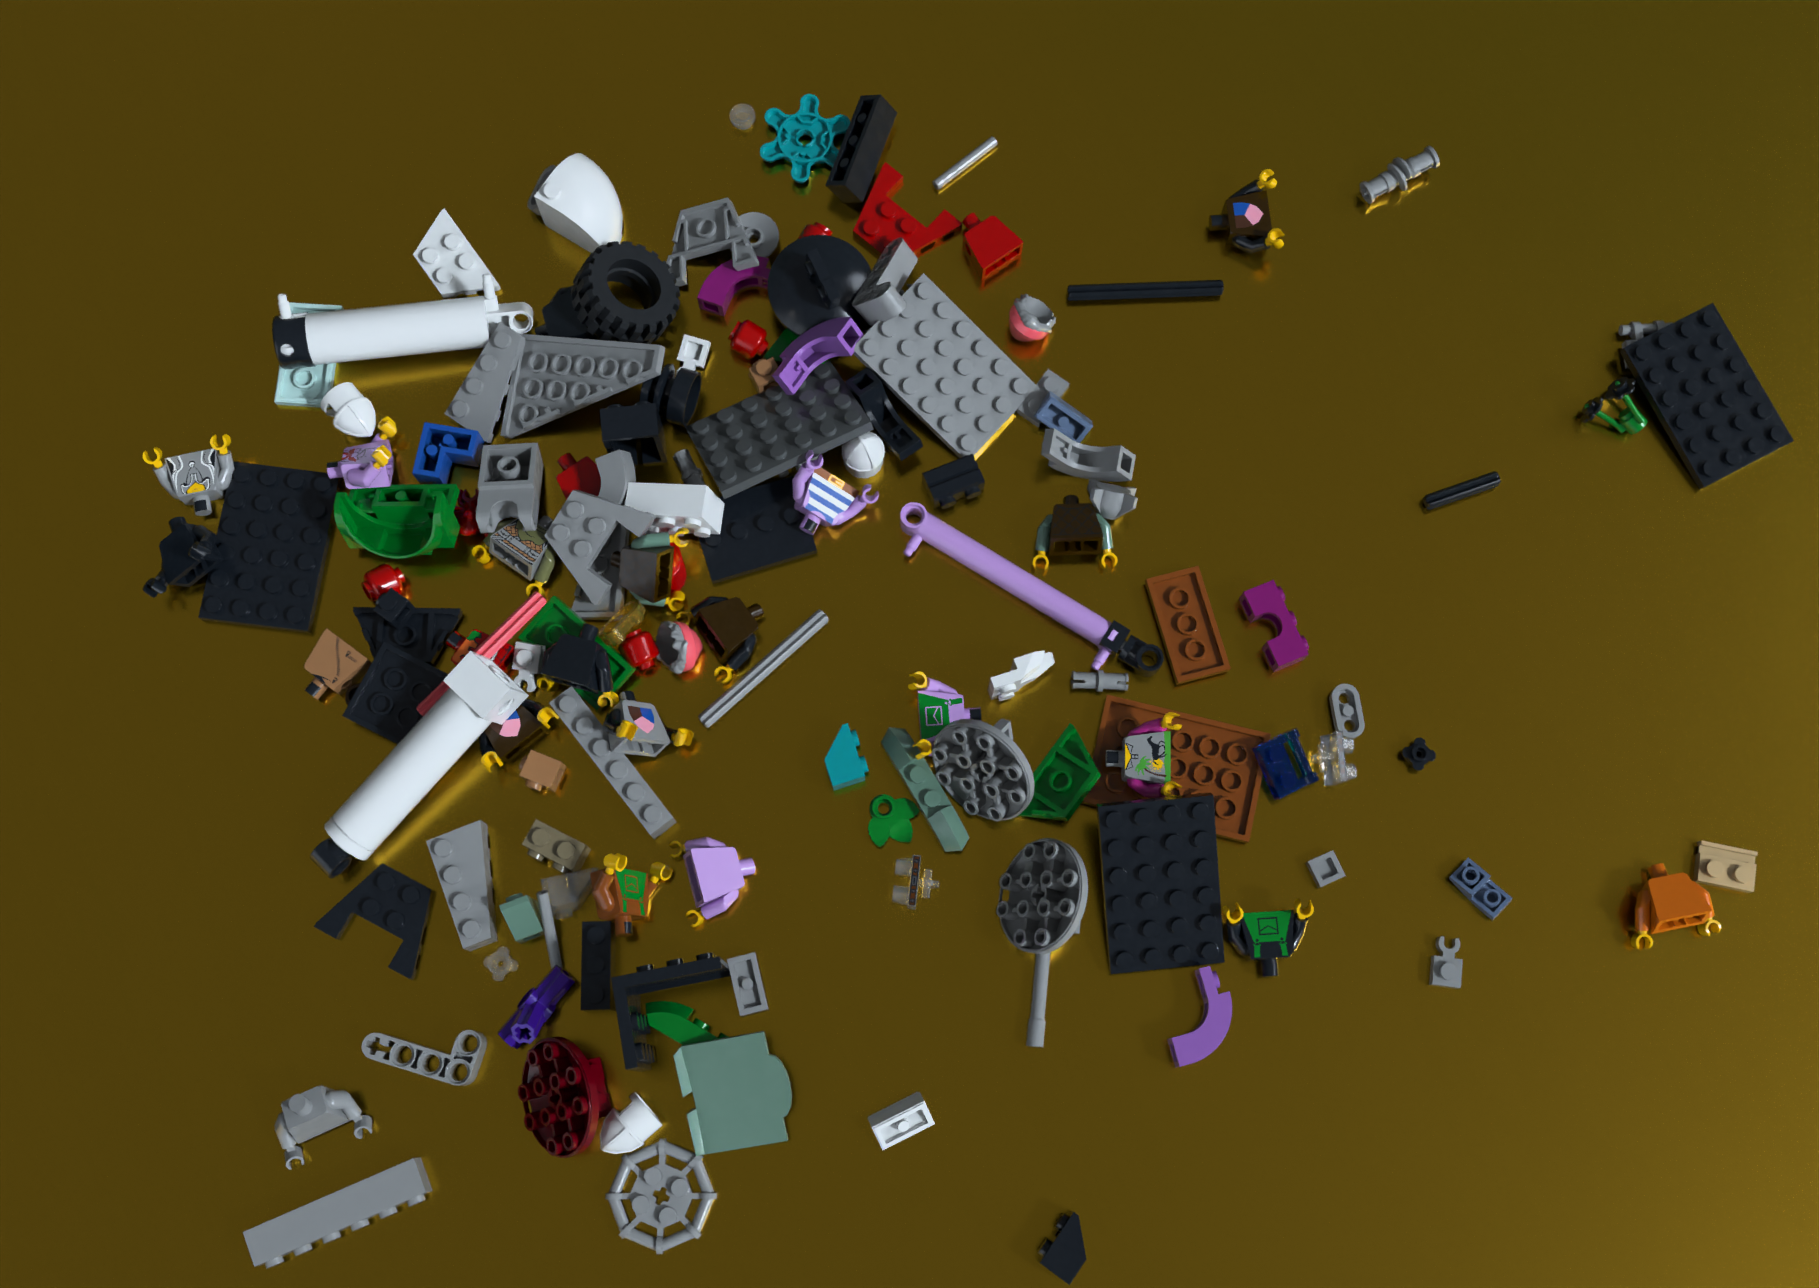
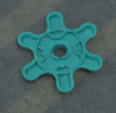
M806 94L801 98L800 109L795 114L788 115L778 108H770L764 116L765 122L777 131V137L774 141L761 146L760 156L766 162H773L778 159H785L791 162V177L797 183H804L809 179L810 168L814 164L826 163L833 167L839 149L834 146L833 140L836 136L846 133L850 124L849 118L841 114L830 119L821 117L818 113L819 99L813 94ZM803 135H808L812 138V141L803 146L798 139Z

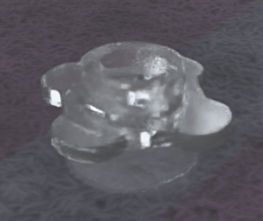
M504 946L499 947L497 952L485 957L483 962L484 966L493 973L492 978L495 981H502L506 974L510 971L514 972L518 968V962L511 958L509 949ZM503 961L504 964L500 967L498 963Z

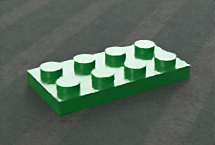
M553 595L518 638L523 642L544 645L548 649L563 634L578 637L583 624L586 622L559 597ZM597 634L595 642L606 649L609 656L613 680L612 691L616 693L634 673L636 668L631 666L621 654ZM574 688L597 711L603 709L597 703L599 696L603 695L602 692L599 691L598 694Z

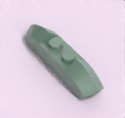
M889 727L881 744L944 851H962L970 837L926 760L924 758L916 759L915 755L921 752L917 746H912L915 742L906 729Z

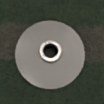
M749 212L740 215V221L749 241L753 238L758 239V242L751 243L756 256L766 258L775 251L779 242V231L776 223L769 216L759 212Z

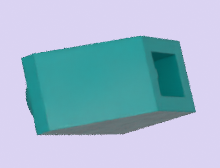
M848 723L842 725L824 759L833 791L865 781L864 773L869 772L864 755L859 757L856 746L860 745L855 729L850 731Z

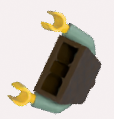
M1076 495L1065 496L1063 504H1056L1053 508V514L1047 515L1037 529L1035 550H1038V554L1033 558L1034 570L1036 568L1035 563L1039 559H1043L1046 562L1045 571L1048 569L1049 560L1046 557V551H1049V556L1101 554V550H1103V555L1099 559V566L1105 569L1104 559L1108 557L1112 561V568L1115 567L1118 559L1114 553H1111L1113 541L1110 524L1099 513H1095L1092 504L1079 503V498Z
M679 528L675 534L671 535L668 532L643 535L640 538L634 539L631 545L623 547L621 552L615 551L611 555V566L620 569V585L629 590L640 604L664 607L666 604L674 612L682 610L683 603H677L674 600H685V594L682 591H674L671 594L674 547L670 546V543H675L678 547L687 546L690 540L682 541L678 538L679 534L689 533L687 528Z

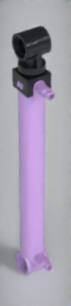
M910 502L902 508L900 512V527L904 533L912 536L903 551L906 556L910 557L923 540L1098 646L1097 650H1099L1091 664V668L1096 671L1099 670L1108 657L1114 659L1119 650L1121 652L1117 658L1133 667L1140 676L1151 677L1162 666L1164 655L1158 646L1146 644L1133 635L1129 637L1128 641H1125L1130 629L1115 620L1111 623L927 512L922 504ZM910 515H917L921 520L918 523L912 524L906 518ZM1144 655L1151 656L1155 661V665H1145L1141 657Z

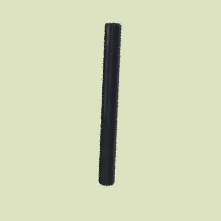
M1222 280L1080 284L1068 286L1067 298L1070 301L1220 296L1223 294L1224 284Z

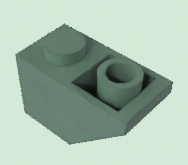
M518 893L505 899L506 903L499 905L516 942L524 943L544 935L539 905L535 899Z

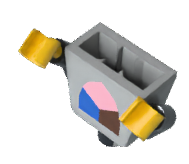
M624 691L618 695L619 703L608 711L603 723L604 731L609 733L611 752L656 757L669 743H673L677 747L683 744L690 746L694 735L691 730L686 728H678V730L668 728L660 719L655 706L651 703L637 702L633 691Z

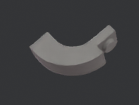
M1055 428L1045 429L1041 455L1049 459L1048 466L1075 477L1095 479L1097 481H1132L1136 455L1123 446H1089L1070 439Z
M619 449L595 459L601 477V489L598 497L625 505L628 482H636V473L631 453Z

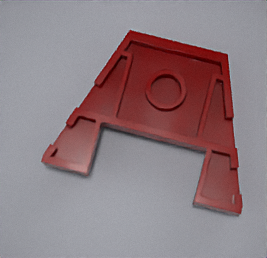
M886 162L883 164L853 229V236L880 257L886 246L900 237L903 238L914 254L921 252L922 248L931 243L936 244L943 240L944 236L960 231L962 222L945 209L928 227H925L891 200L888 196L903 182V175Z

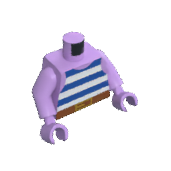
M809 450L806 453V463L801 465L792 480L793 498L795 500L794 508L805 515L799 528L810 535H814L819 524L828 527L844 523L857 515L866 507L867 503H875L879 497L878 491L873 496L866 495V492L871 489V484L864 485L862 495H858L860 491L821 468L824 462L822 454H819L816 460H810L814 454L813 450Z

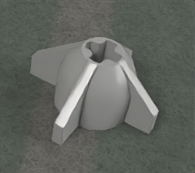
M1089 479L1087 490L1090 494V500L1096 513H1099L1103 518L1115 520L1136 508L1138 498L1135 497L1137 488L1121 487Z

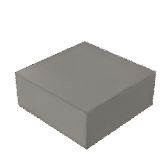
M1333 850L1306 862L1318 888L1346 876Z

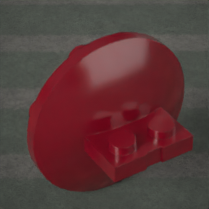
M560 1036L542 1039L528 1051L522 1073V1084L518 1087V1096L523 1102L526 1129L532 1131L536 1140L550 1155L559 1158H569L581 1154L589 1147L596 1133L598 1119L606 1117L612 1107L605 1087V1077L600 1057L587 1060L578 1046L569 1039ZM528 1101L530 1102V1105H531V1109H532V1112H531V1113H530V1110H529Z

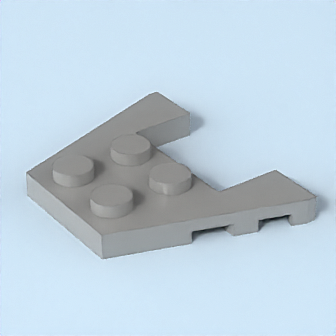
M728 197L680 210L672 239L674 242L671 255H668L666 261L670 267L668 269L669 272L674 273L677 282L675 286L687 285L686 260L732 248L733 267L737 271L759 266L757 256L736 209Z
M572 490L544 536L594 605H600L613 584L591 568L594 560L618 523L640 538L645 535L656 516L583 491Z

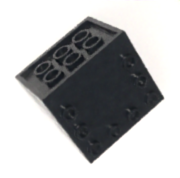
M714 952L696 955L697 961L685 963L684 958L666 961L667 967L655 969L654 964L636 967V973L611 977L626 1070L649 1071L652 1070L651 1063L656 1062L654 1046L648 1044L647 1034L651 1033V1026L648 1023L647 1016L643 1014L640 994L731 977L728 964L720 956L717 957L714 955Z

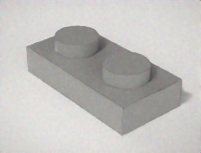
M1049 369L1038 381L1037 387L1017 409V413L1038 428L1042 422L1036 419L1034 414L1045 396L1051 391L1061 398L1070 383Z
M753 952L727 959L740 1016L769 1010L756 953Z

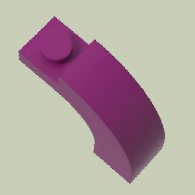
M757 256L759 266L740 271L733 267V259L718 266L709 274L697 297L699 308L724 317L730 301L739 291L749 287L767 289L771 269L769 258Z

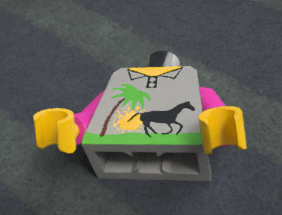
M1168 712L1163 718L1147 721L1129 731L1127 737L1122 741V750H1106V767H1121L1122 781L1127 782L1131 789L1143 797L1161 798L1177 796L1171 795L1174 788H1182L1178 783L1171 781V731H1166L1167 728L1172 730L1181 729L1182 725L1175 724L1172 726L1171 724L1174 717L1180 716L1178 713Z

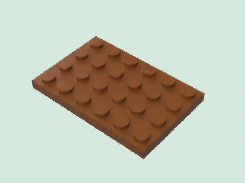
M1107 695L1092 756L1101 777L1082 801V804L1097 807L1096 804L1151 799L1143 797L1131 789L1127 782L1122 781L1121 767H1106V750H1122V741L1127 737L1129 731L1147 721L1163 718L1168 712L1180 714V716L1172 719V726L1180 724L1182 727L1180 730L1168 728L1166 730L1171 731V781L1178 783L1182 788H1174L1171 795L1212 793L1214 795L1216 836L1248 843L1271 734Z

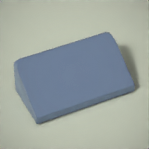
M1051 391L1045 396L1034 414L1036 419L1049 428H1055L1078 443L1084 439L1093 427L1092 420Z

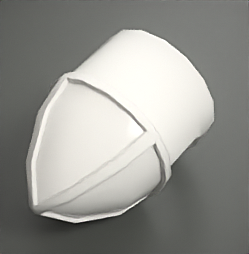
M341 383L326 393L320 403L321 409L327 416L334 417L333 425L336 429L344 434L355 437H370L373 435L376 427V412L371 401L364 397L353 383ZM330 405L333 409L329 410L327 406Z
M867 432L842 445L844 465L851 475L857 478H869L880 471L883 465L885 447L879 436L872 432Z
M635 1091L629 1096L632 1102L621 1112L613 1107L604 1119L600 1132V1149L602 1151L613 1154L631 1152L643 1146L644 1142L663 1126L658 1117Z

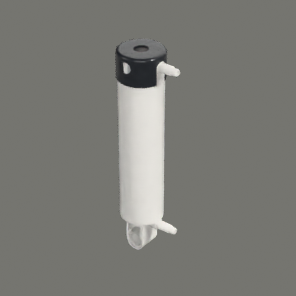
M485 273L482 275L484 296L291 314L286 295L279 294L277 297L280 315H276L273 318L272 335L275 353L280 366L283 369L314 367L320 364L484 348L500 322L519 334L530 331L533 326L534 312L532 307L525 302L498 304L491 274ZM524 314L528 319L520 322L514 316Z

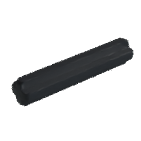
M1493 471L1429 493L1423 498V503L1426 509L1431 510L1497 487L1501 483L1499 474Z

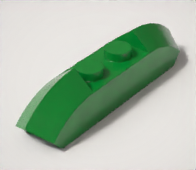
M670 1001L645 1003L649 1025L682 1045L728 1037L721 1032L718 1037L708 1032L710 1026L697 1018L693 1022L689 1021L694 1009Z

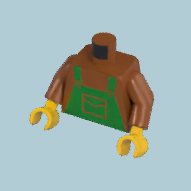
M612 853L607 854L603 861L606 868L590 873L593 888L592 895L595 899L597 914L601 920L613 921L615 923L616 937L632 936V921L646 917L649 899L659 886L657 884L658 880H668L672 876L673 869L661 862H654L650 866L651 877L648 878V873L625 869L627 865L626 856L619 853L615 855Z

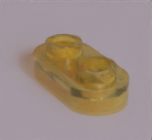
M638 599L628 602L600 629L598 636L605 645L612 644L615 646L620 644L626 638V633L643 621L646 612L645 607Z

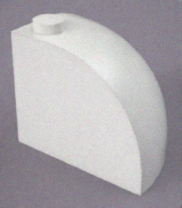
M576 153L567 157L553 170L534 195L545 226L590 253H593L601 245H607L608 242L618 241L620 244L622 239L623 213L612 182L603 170L584 154Z

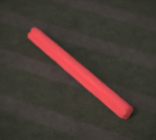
M534 592L473 652L491 658L546 604V599L539 592ZM444 681L440 683L417 706V711L424 716L450 687Z

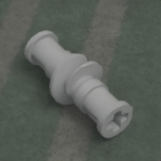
M1431 146L1425 147L1423 152L1406 160L1396 157L1392 160V163L1388 164V171L1380 173L1376 178L1368 182L1363 181L1359 183L1360 192L1365 201L1371 204L1375 201L1376 197L1394 190L1397 186L1402 191H1406L1408 188L1406 181L1418 177L1422 172L1431 167L1434 169L1439 167V157Z

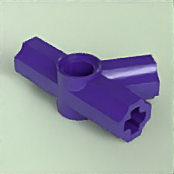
M555 965L536 988H531L523 996L517 1005V1010L501 1027L498 1035L508 1045L516 1049L522 1043L530 1044L536 1039L542 1025L554 1012L557 1002L575 983V979L562 967Z

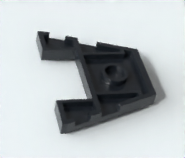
M382 863L317 921L314 927L339 940L353 915H359L403 939L388 967L413 980L416 975L417 969L415 968L422 948L421 941L424 927L427 925L434 890Z

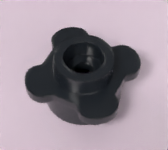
M1416 738L1410 747L1402 749V756L1416 771L1422 770L1424 764L1428 761L1432 762L1436 758L1435 752L1425 745L1426 742L1423 738ZM1417 752L1421 753L1420 757L1416 755Z

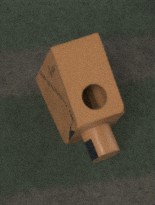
M326 628L304 664V669L315 676L304 690L317 700L328 687L337 694L342 695L367 673L372 662Z

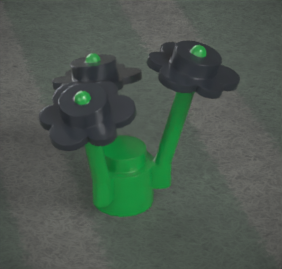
M1628 377L1616 379L1608 386V391L1604 397L1600 396L1595 397L1593 400L1590 399L1582 409L1584 416L1581 422L1591 421L1596 415L1614 426L1620 433L1627 431L1630 435L1641 431L1648 421L1636 408L1628 395L1635 390V379H1628ZM1604 398L1608 400L1614 398L1615 400H1620L1622 398L1627 408L1618 415L1620 418L1619 422L1600 411Z

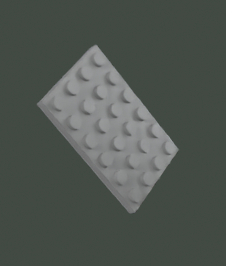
M923 273L902 295V298L907 303L906 308L892 319L884 322L878 320L855 344V352L853 354L959 458L970 454L975 456L1019 408L1037 385Z

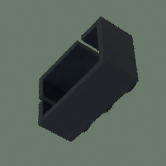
M641 401L632 406L612 404L607 406V408L600 409L602 441L607 449V453L619 449L630 452L634 466H638L636 439L641 438L643 465L668 462L665 431L656 403L651 404L647 401Z

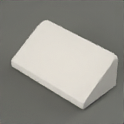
M916 1092L867 1118L882 1151L935 1124L920 1092Z

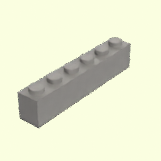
M572 686L549 702L654 840L677 823L625 754L611 752L608 732L604 731L601 723Z
M421 1157L412 1158L243 1232L254 1267L265 1264L266 1269L283 1263L284 1255L294 1252L295 1256L312 1250L311 1244L322 1239L323 1244L340 1238V1231L351 1227L353 1232L369 1225V1218L379 1215L380 1219L391 1216L398 1212L396 1207L407 1202L408 1207L423 1202L426 1200L425 1194L433 1190Z

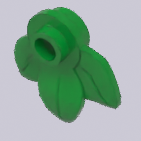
M886 794L874 797L869 807L872 819L868 825V832L874 844L881 847L889 837L898 842H911L913 829L909 819L915 817L920 812L916 804L907 798L894 799ZM881 804H886L889 807V811L882 814L878 811V807Z

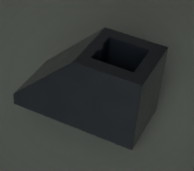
M1070 1211L1068 1215L1065 1213L1061 1215L1054 1226L1058 1231L1051 1240L1046 1238L1037 1251L1040 1255L1037 1261L1069 1285L1086 1261L1079 1215L1073 1211Z

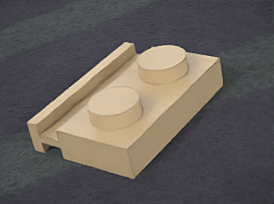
M1703 840L1697 842L1698 854L1695 857L1693 881L1746 893L1754 892L1757 851Z

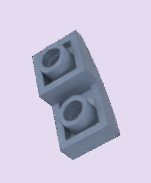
M1468 857L1449 879L1482 913L1493 921L1511 902L1512 897L1491 881V875Z

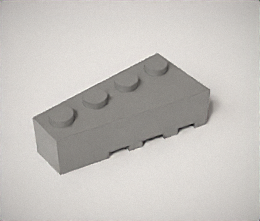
M482 820L426 841L462 947L470 952L498 941L495 905L492 894L493 881L490 871V848H488L487 837L488 825Z

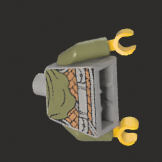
M542 516L537 522L536 531H522L523 525L518 518L500 521L495 532L488 533V536L483 539V545L473 547L472 555L478 557L484 551L483 556L479 559L480 563H488L492 555H494L529 581L534 578L536 580L535 583L528 585L526 588L527 596L531 595V591L534 588H538L539 593L544 597L545 591L542 585L547 583L554 568L556 551L544 536L553 520L548 516Z

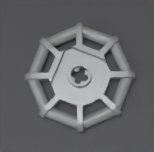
M660 1138L654 1144L628 1155L625 1153L621 1157L622 1162L609 1192L605 1193V1199L609 1201L620 1231L619 1236L622 1240L624 1238L656 1251V1254H663V1251L693 1238L698 1239L702 1235L701 1230L714 1199H717V1192L713 1190L702 1161L704 1158L702 1155L696 1156L693 1152L667 1142L666 1138ZM659 1154L658 1165L644 1171L637 1165V1163ZM666 1155L683 1161L688 1165L683 1170L666 1164ZM632 1169L637 1175L630 1193H621ZM692 1169L701 1192H693L689 1185L687 1174ZM662 1187H665L667 1189L666 1195L670 1197L668 1202L662 1201L660 1205L656 1203L657 1198L653 1196L654 1191H660ZM621 1199H630L632 1209L636 1214V1218L631 1223L628 1221ZM692 1199H701L691 1222L686 1217ZM679 1221L686 1227V1229L664 1238L665 1227ZM640 1222L657 1228V1238L639 1231L635 1227Z

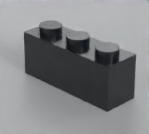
M612 921L582 922L581 1010L585 1012L615 1011L611 977H615L616 936L615 923Z

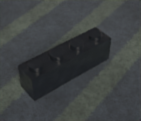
M881 94L860 96L825 186L843 203L863 202L897 116V112Z

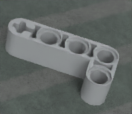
M901 237L893 240L886 246L852 302L853 307L870 326L874 325L878 320L884 322L892 319L906 308L907 303L899 292L916 265L918 257Z
M462 1031L455 1039L451 1054L388 1034L371 1033L364 1038L361 1048L363 1054L369 1059L452 1085L466 1086L471 1084L477 1077L487 1048V1039L479 1031ZM473 1035L478 1043L477 1047L469 1052L465 1047V1041ZM379 1042L383 1046L392 1048L390 1052L377 1051L378 1049L374 1048V1044ZM405 1047H409L412 1052V1057L407 1063H403L400 1058L401 1051ZM435 1055L438 1057L440 1064L438 1069L432 1072L428 1068V1061ZM460 1064H464L467 1067V1076L460 1081L455 1076V1070Z

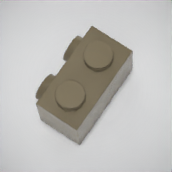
M537 819L522 843L523 846L529 849L527 855L541 862L544 858L554 862L552 868L566 875L569 870L578 875L591 851L586 844Z

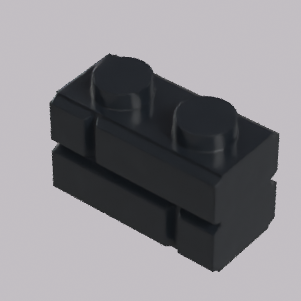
M973 454L922 473V483L933 508L939 506L942 509L949 508L957 503V499L965 496L967 499L975 498L982 493L981 490L984 489L985 480Z

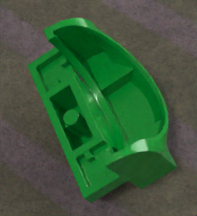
M457 484L391 485L390 487L351 489L349 495L346 492L336 493L334 518L337 528L350 549H366L379 556L394 559L432 555L435 548L455 547L460 524L454 514V509L460 491ZM366 513H375L378 519Z

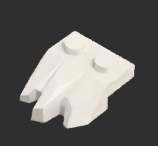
M1045 650L1014 658L1009 672L990 678L988 692L991 700L998 698L999 701H1004L1014 697L1015 692L1024 685L1034 681L1055 663L1053 653H1044Z

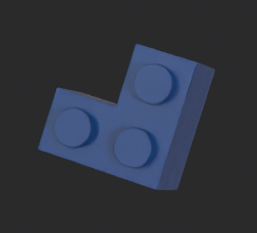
M424 422L412 474L420 484H447L452 463L479 467L485 442L476 430Z

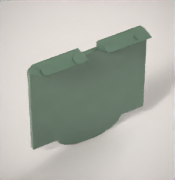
M764 1031L682 1045L673 1055L682 1097L692 1092L696 1108H692L687 1113V1119L696 1156L789 1140L784 1117L788 1115L792 1104L791 1083L782 1061L776 1055L769 1054Z

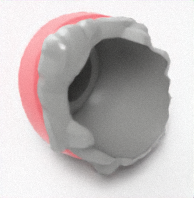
M1028 294L1021 295L1020 299L1016 298L1014 305L1009 311L1010 332L1018 341L1026 342L1043 339L1048 333L1052 332L1051 328L1056 324V317L1045 303L1028 296Z
M661 622L656 636V644L660 653L656 659L662 661L670 671L676 674L691 670L703 649L700 638L684 622Z

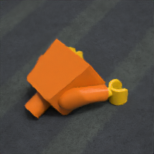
M1663 863L1654 864L1648 868L1647 871L1651 879L1646 881L1642 890L1638 893L1635 907V929L1638 930V933L1634 934L1631 938V945L1635 949H1639V940L1642 937L1645 939V948L1649 949L1653 946V939L1647 934L1648 930L1655 934L1698 925V932L1702 936H1710L1708 929L1710 925L1713 933L1720 932L1721 924L1712 918L1715 915L1710 893L1706 889L1692 881L1688 874L1684 872L1669 875Z

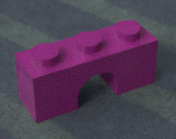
M1271 580L1242 593L1239 601L1249 622L1252 623L1265 619L1272 622L1276 627V638L1267 641L1262 647L1272 671L1276 672L1303 661L1309 654V646L1306 638L1303 635L1300 636L1296 628L1297 620L1291 610L1288 611L1284 603L1285 594L1282 588L1276 586L1274 580Z

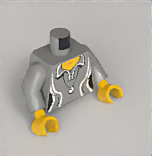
M216 434L210 439L212 449L165 458V463H162L160 460L162 458V451L160 448L154 447L157 459H151L145 450L143 452V460L148 464L154 465L153 471L161 486L174 499L181 500L185 505H194L195 515L207 516L212 513L211 501L224 498L225 489L228 488L235 470L231 451L227 450L231 443V438L227 434L222 436L224 445L219 444Z

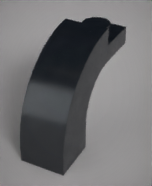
M868 367L845 381L847 388L852 392L870 419L873 426L872 432L881 438L884 447L889 453L893 452L900 461H903L923 447L921 439L904 423L893 408L886 395L882 381Z

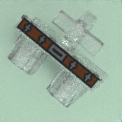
M1334 731L1332 734L1320 736L1321 744L1317 745L1318 754L1312 755L1310 758L1311 763H1319L1320 773H1324L1325 786H1334L1356 778V766L1354 764H1346L1345 754L1353 753V738L1343 736V731Z
M913 855L912 859H896L895 875L910 877L909 887L894 885L892 902L907 905V909L916 910L918 887H922L921 898H930L931 888H939L940 882L932 880L931 869H924L923 879H919L921 855Z

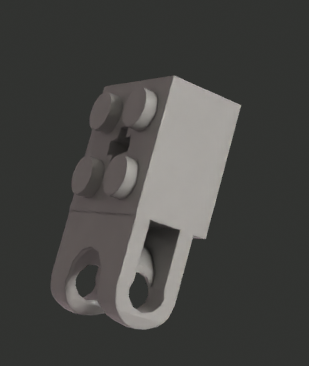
M538 443L483 445L476 508V521L480 533L495 532L498 523L509 517L518 518L523 525L522 531H536L544 466Z

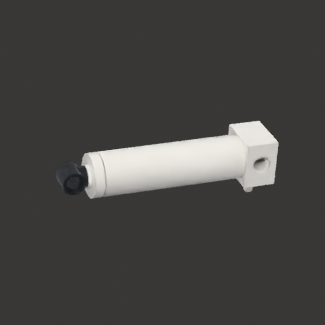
M469 651L443 680L450 688L324 824V828L331 838L321 842L312 851L310 859L329 878H335L350 865L352 861L351 855L363 861L367 860L374 850L381 845L492 722L502 725L529 696L490 658Z

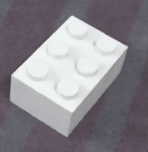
M628 482L625 505L656 516L645 534L668 532L671 535L675 534L677 529L684 527L689 530V533H694L698 537L707 538L710 537V534L720 535L725 503L707 485Z

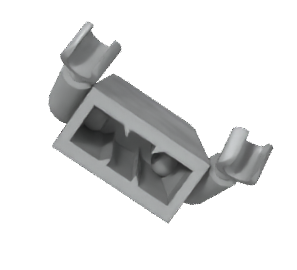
M322 1085L301 1094H295L281 1103L283 1112L278 1115L274 1125L281 1147L286 1149L284 1156L286 1167L289 1170H292L290 1162L292 1159H300L301 1164L304 1165L302 1149L299 1146H295L296 1143L300 1144L351 1120L354 1121V1135L356 1138H363L362 1128L372 1133V1118L368 1115H361L362 1110L347 1091L333 1090Z

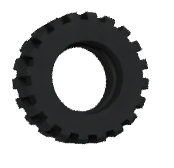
M618 241L608 242L607 245H601L589 255L573 280L574 285L571 288V296L574 298L572 301L575 312H579L577 317L580 322L588 326L587 331L592 335L596 334L599 336V340L651 344L652 341H656L676 316L680 305V300L678 299L680 297L679 286H675L677 282L674 273L669 272V265L657 258L659 256L657 253L645 250L646 247L637 244L634 246L632 242L622 241L621 244ZM608 282H620L633 289L640 297L644 309H633L619 302L610 291Z

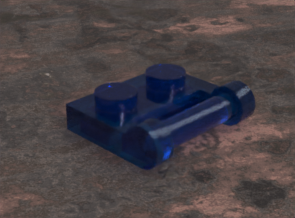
M1297 728L1290 729L1252 748L1274 800L1281 799L1319 780L1316 771L1313 772L1298 737L1300 734ZM1288 742L1302 773V776L1299 778L1283 745Z

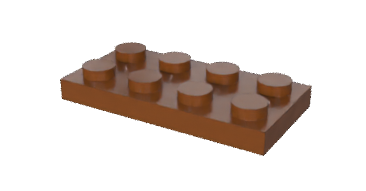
M1199 566L1146 579L1145 585L1176 685L1228 672L1231 667Z

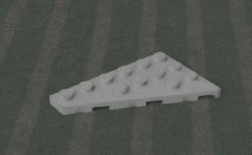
M520 334L525 337V341L515 371H512L500 436L511 439L661 375L665 347L657 344Z

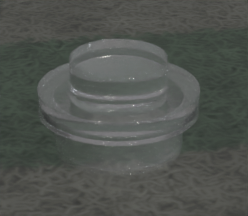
M748 104L735 105L730 111V121L738 129H748L755 122V111Z

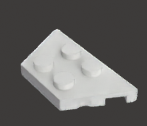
M445 208L441 210L413 255L443 299L456 297L460 294H477V291L483 290L482 275L485 273L491 274V272ZM491 274L494 290L499 291L501 287Z

